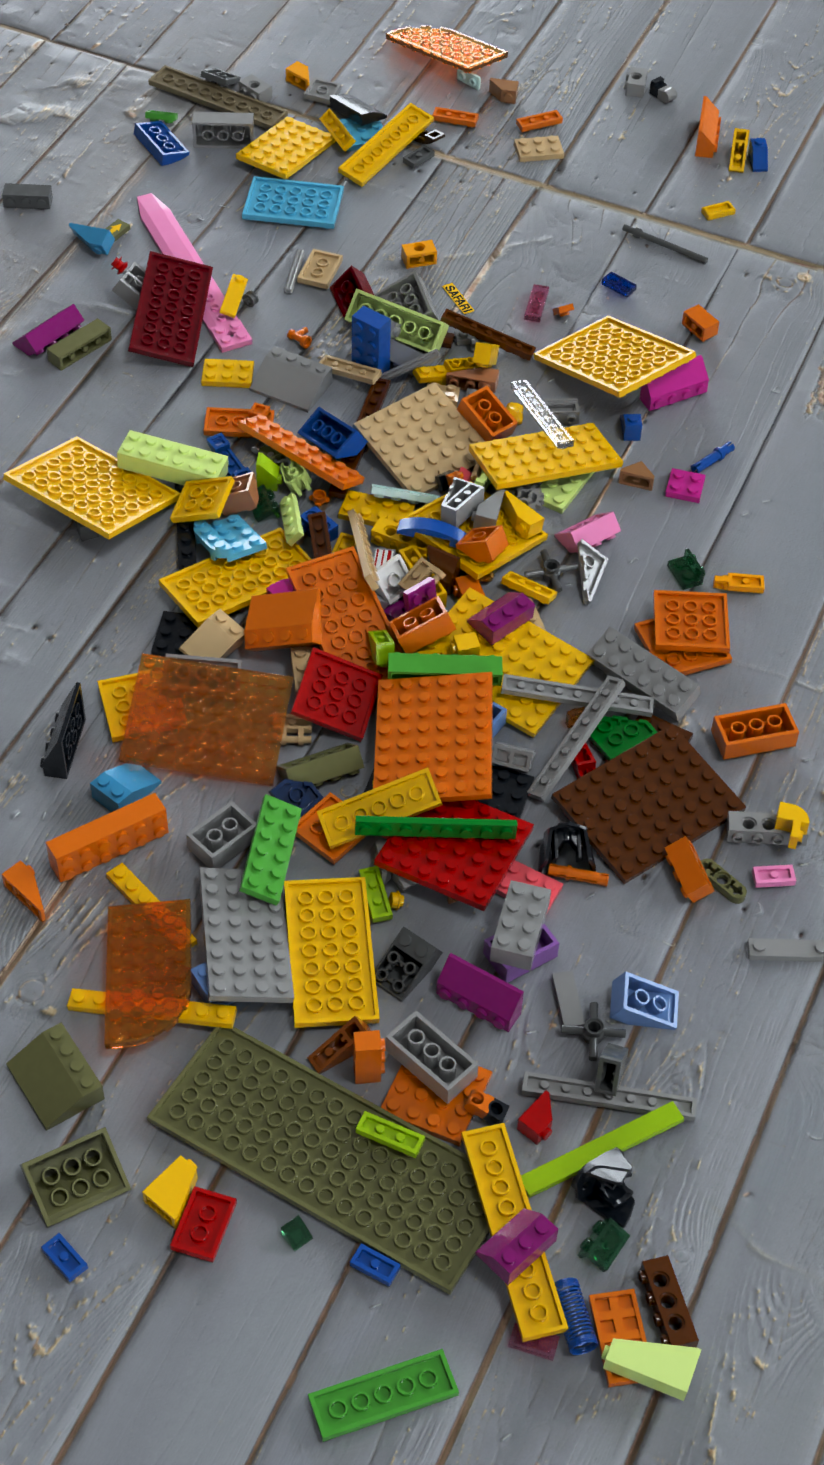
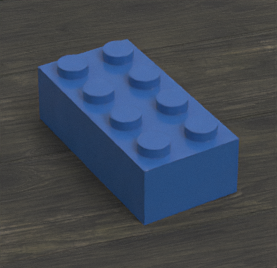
M362 306L352 315V362L380 369L382 373L389 371L391 319L366 306Z

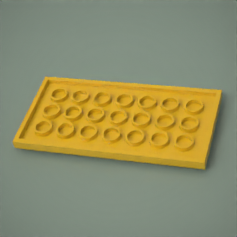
M594 423L469 444V452L496 490L619 468L623 465V460Z
M280 527L260 536L266 542L267 549L230 562L227 561V558H218L216 561H213L210 557L159 579V585L199 628L208 617L219 609L228 615L250 605L252 596L265 595L266 588L282 579H289L285 572L287 567L312 559L297 543L292 547L287 544L285 532Z
M365 877L284 881L287 935L294 991V1028L345 1025L354 1016L365 1021L367 1024L379 1023L380 1017Z

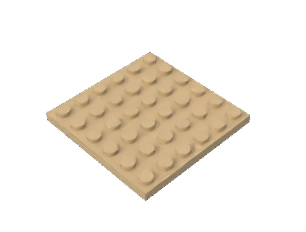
M435 382L353 423V428L368 441L367 446L400 486L406 490L430 493L438 488L435 479L437 475L448 470L459 471L461 467L466 468L468 471L473 470L476 460L469 452V444L485 442L478 432L456 410V406Z

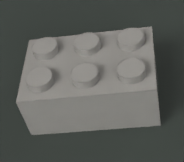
M231 801L186 834L187 848L208 868H220L251 845L256 822Z

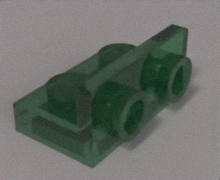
M264 484L257 488L259 495L257 508L252 510L255 519L260 522L272 514L280 518V506L274 501V498H276L272 489H267Z
M689 548L685 549L684 556L668 561V568L683 590L703 584L705 570L700 566L695 554H692Z
M612 1218L602 1221L598 1220L593 1225L592 1234L581 1243V1250L577 1255L580 1258L587 1257L602 1272L609 1269L630 1237Z

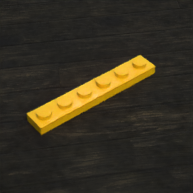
M120 863L106 873L107 879L180 955L197 945V939L123 863Z

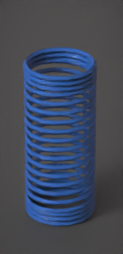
M573 1277L560 1279L555 1282V1286L569 1327L564 1332L569 1352L573 1355L586 1354L598 1346V1341L589 1319V1312L583 1300L584 1297L582 1296L580 1284ZM574 1297H578V1298H576V1299H572V1300H569V1301H567V1302H563V1301H565V1300H568V1299H571V1298H574ZM578 1301L577 1303H573V1304L564 1306V1305H566V1304H568V1303H572V1302ZM575 1305H579V1306H577V1307H574V1308L565 1310L566 1308L573 1307V1306H575ZM576 1309H580V1310H578V1311H575V1312L566 1314L567 1312H570V1311H573V1310H576ZM583 1312V1313H581V1314H579V1315H575V1316H573V1317H568V1316H571V1315H574V1314ZM584 1316V1317H582V1318H580V1319H576V1320H573V1321H569V1320H571V1319H575V1318H577V1317ZM581 1320H585V1321H583V1322H580V1323H577V1324H574V1325H570V1324H572V1323H575V1322H578V1321H581ZM582 1324H586V1325H584V1326H581V1327L572 1329L573 1327H576V1326H579V1325H582ZM583 1328H587V1329H585V1330H582V1331L573 1333L574 1331H577V1330H580V1329H583ZM584 1332H588V1333H586V1334H583V1335H580V1336H576V1335H578V1334H581V1333H584ZM589 1344V1345H587V1346H585V1347L575 1348V1347H578V1346H583V1345Z

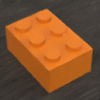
M488 386L462 398L456 409L485 442L507 438L513 434L518 424Z
M439 596L389 621L405 653H416L419 649L433 644L439 638L448 636L456 630Z

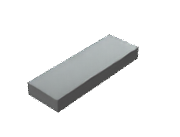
M573 971L552 973V981L562 1025L583 1026L585 1021Z

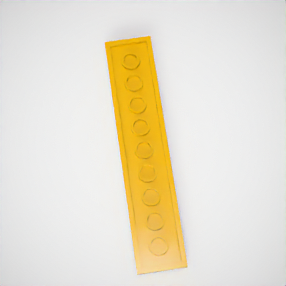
M505 1123L463 1131L461 1133L491 1237L523 1208L531 1210ZM544 1252L509 1285L505 1283L522 1342L564 1333L568 1330L566 1318Z

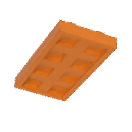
M635 1289L589 1295L588 1300L601 1356L605 1345L610 1346L613 1338L647 1342ZM604 1369L608 1388L638 1383Z

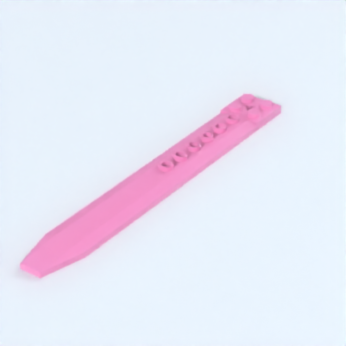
M152 193L138 196L137 202L141 221L161 254L204 264L171 210ZM211 276L203 323L222 353L251 345L252 338L237 316L232 318L219 313L224 295Z

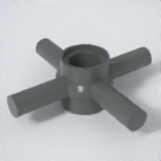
M543 549L540 552L544 561L542 569L525 571L524 575L526 578L543 576V579L548 583H552L555 591L559 593L562 591L558 579L560 574L578 570V564L573 563L560 566L559 561L550 559L548 551Z
M597 1002L590 1003V1018L583 1026L562 1025L561 1033L583 1035L584 1041L589 1044L590 1061H597L598 1044L604 1036L626 1037V1029L604 1028L603 1022L598 1019Z

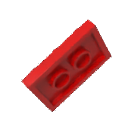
M194 1186L171 1241L170 1250L213 1263L236 1207L237 1199Z

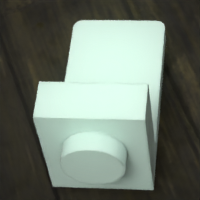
M468 59L457 66V79L479 90L481 77L472 72L473 61Z

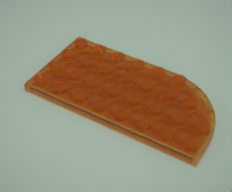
M420 25V28L409 26L386 33V39L392 41V43L400 44L402 47L412 49V51L419 52L423 56H429L433 60L443 62V64L453 66L455 69L463 70L464 73H472L474 70L482 69L484 66L492 65V63L502 61V59L508 57V51L445 27L432 29L428 25Z
M190 899L108 906L104 1042L106 1049L133 1047L154 1040V1037L162 1032H168L179 1022L178 1019L183 1011L187 1010L192 991Z

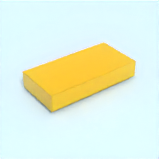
M729 201L702 207L701 212L709 221L733 215L736 209Z

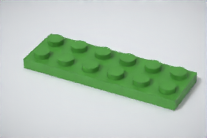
M265 794L262 799L241 880L240 892L275 906L280 902L302 811L301 808Z
M442 1348L309 1393L308 1399L322 1441L325 1442L459 1396V1390Z

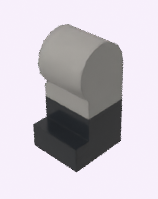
M660 76L651 80L649 92L651 95L663 103H668L677 98L676 89L664 83V78Z

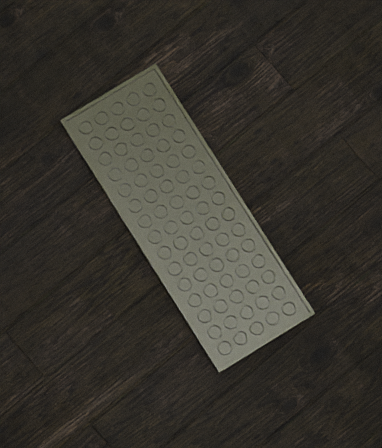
M216 1027L147 1116V1121L355 1241L401 1264L402 1268L451 1295L475 1257V1252L481 1247L490 1233L466 1154L235 1027L233 1029ZM364 1111L424 1135L425 1141L417 1157H411L355 1133V1129Z

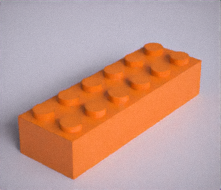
M153 793L47 841L46 847L49 863L60 883L70 880L85 871H90L102 863H107L117 856L124 855L130 850L144 846L148 842L169 833L166 808L156 793Z

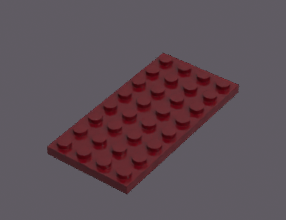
M150 251L128 352L193 367L213 267Z

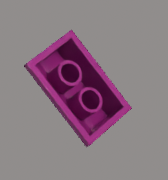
M508 592L467 619V622L492 646L532 619L535 604L524 593Z
M523 1208L483 1244L475 1254L509 1285L556 1242L558 1228L542 1213Z

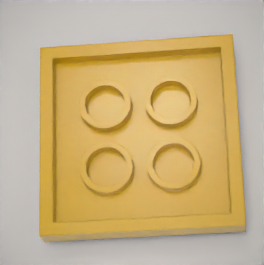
M233 477L186 481L170 516L172 523L218 519L235 482Z

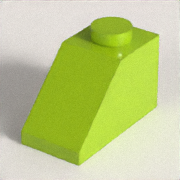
M258 452L256 461L257 489L278 491L279 484L282 485L283 482L280 467L263 453Z
M387 630L368 631L373 661L380 667H387L388 653H395L393 639Z

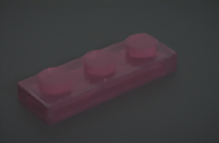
M533 285L524 320L541 321L549 294L548 286Z

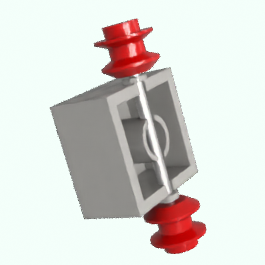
M116 257L111 263L112 269H117V274L123 273V276L112 291L137 311L146 270L135 261L127 268L128 262H122V257L120 259Z

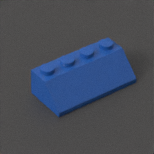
M321 407L315 410L297 432L336 459L358 455L368 443L356 429Z

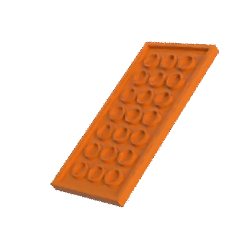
M354 546L287 567L285 572L294 591L320 589L322 645L319 646L321 650L382 674V680L387 679V667L376 665L372 659L368 631L387 630L395 643V652H404L375 591H372L364 578L360 559Z

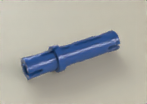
M728 441L721 447H716L712 453L691 465V471L700 473L718 460H723L727 454L735 450L734 444Z

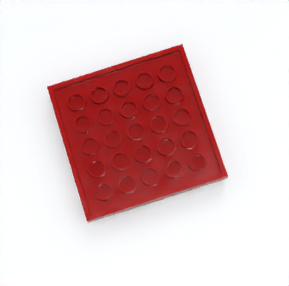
M476 800L442 802L443 805L414 817L517 820L516 838L484 839L390 836L374 859L375 866L485 911L533 831L534 824Z

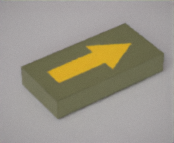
M117 219L105 229L110 230L116 241L130 230V225Z

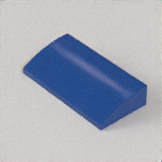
M162 121L135 123L134 135L161 166L175 163L189 155L190 152Z

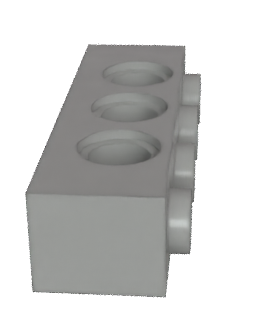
M728 811L726 820L727 842L788 845L790 832L774 829L776 813ZM809 827L807 834L803 835L802 842H798L797 846H806L809 837Z

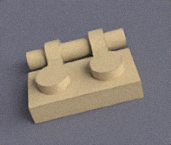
M274 714L273 733H281V736H273V743H281V745H287V743H298V745L312 743V736H304V733H312V722L292 714ZM287 733H298V736H287Z

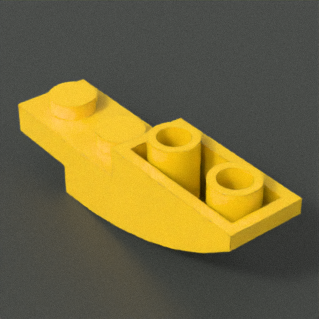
M473 357L453 358L444 360L443 365L417 367L413 369L412 373L419 383L429 382L431 384L435 382L440 385H446V374L448 372L480 367L477 366V363L473 362Z

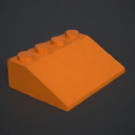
M320 589L252 596L244 630L245 649L265 651L322 645Z

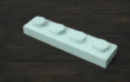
M371 484L370 489L374 497L384 498V496L391 497V500L395 501L406 499L412 504L423 502L426 505L440 497V495Z

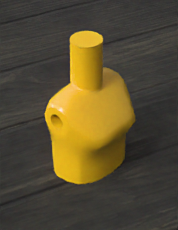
M514 402L508 403L506 409L518 422L517 425L522 424L523 405Z

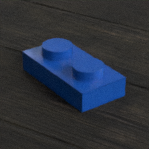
M60 1233L41 1246L42 1252L69 1282L88 1269L87 1263Z
M362 1243L350 1260L351 1267L390 1287L401 1269V1264Z

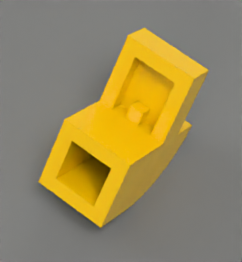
M780 802L774 829L790 832L788 848L796 849L797 843L802 842L803 835L807 834L809 827V817L801 807Z

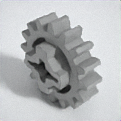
M530 484L521 485L520 487L516 486L514 490L509 489L511 494L534 511L542 510L541 505H544V493H542L541 488L536 487V484L532 486Z

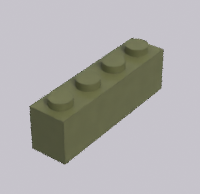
M95 319L48 347V361L62 371L112 340L111 327L100 319Z

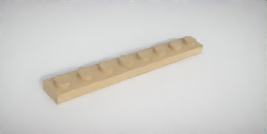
M353 508L348 511V516L363 575L372 591L379 589L378 581L380 579L376 573L377 568L374 564L375 560L372 556V550L370 549L369 537L366 533V527L361 514H357Z

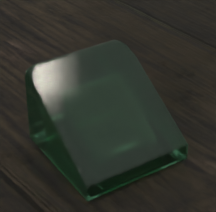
M299 1215L281 1227L282 1237L294 1251L313 1239V1236Z

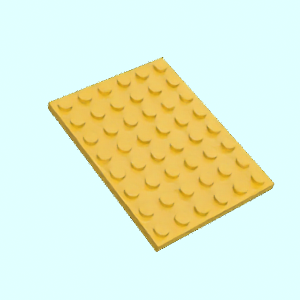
M606 316L534 353V360L619 398L696 358L694 350L611 316Z
M78 436L4 473L3 480L108 540L175 503L181 494L150 476L118 468L116 457Z
M470 587L448 612L456 630L416 652L420 654L437 653L451 655L450 644L453 643L454 635L476 632L480 644L479 656H502L503 675H515L576 685L594 662L587 654L529 621L491 646L467 622V619L495 601ZM502 682L501 686H493V702L507 709L506 722L532 738L537 735L561 704L501 694Z

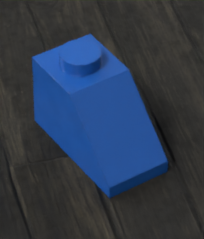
M750 138L748 156L752 171L767 172L768 147L765 138Z
M641 414L620 415L623 441H640L642 432Z

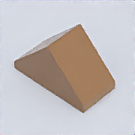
M640 461L621 468L618 483L652 491L655 476Z

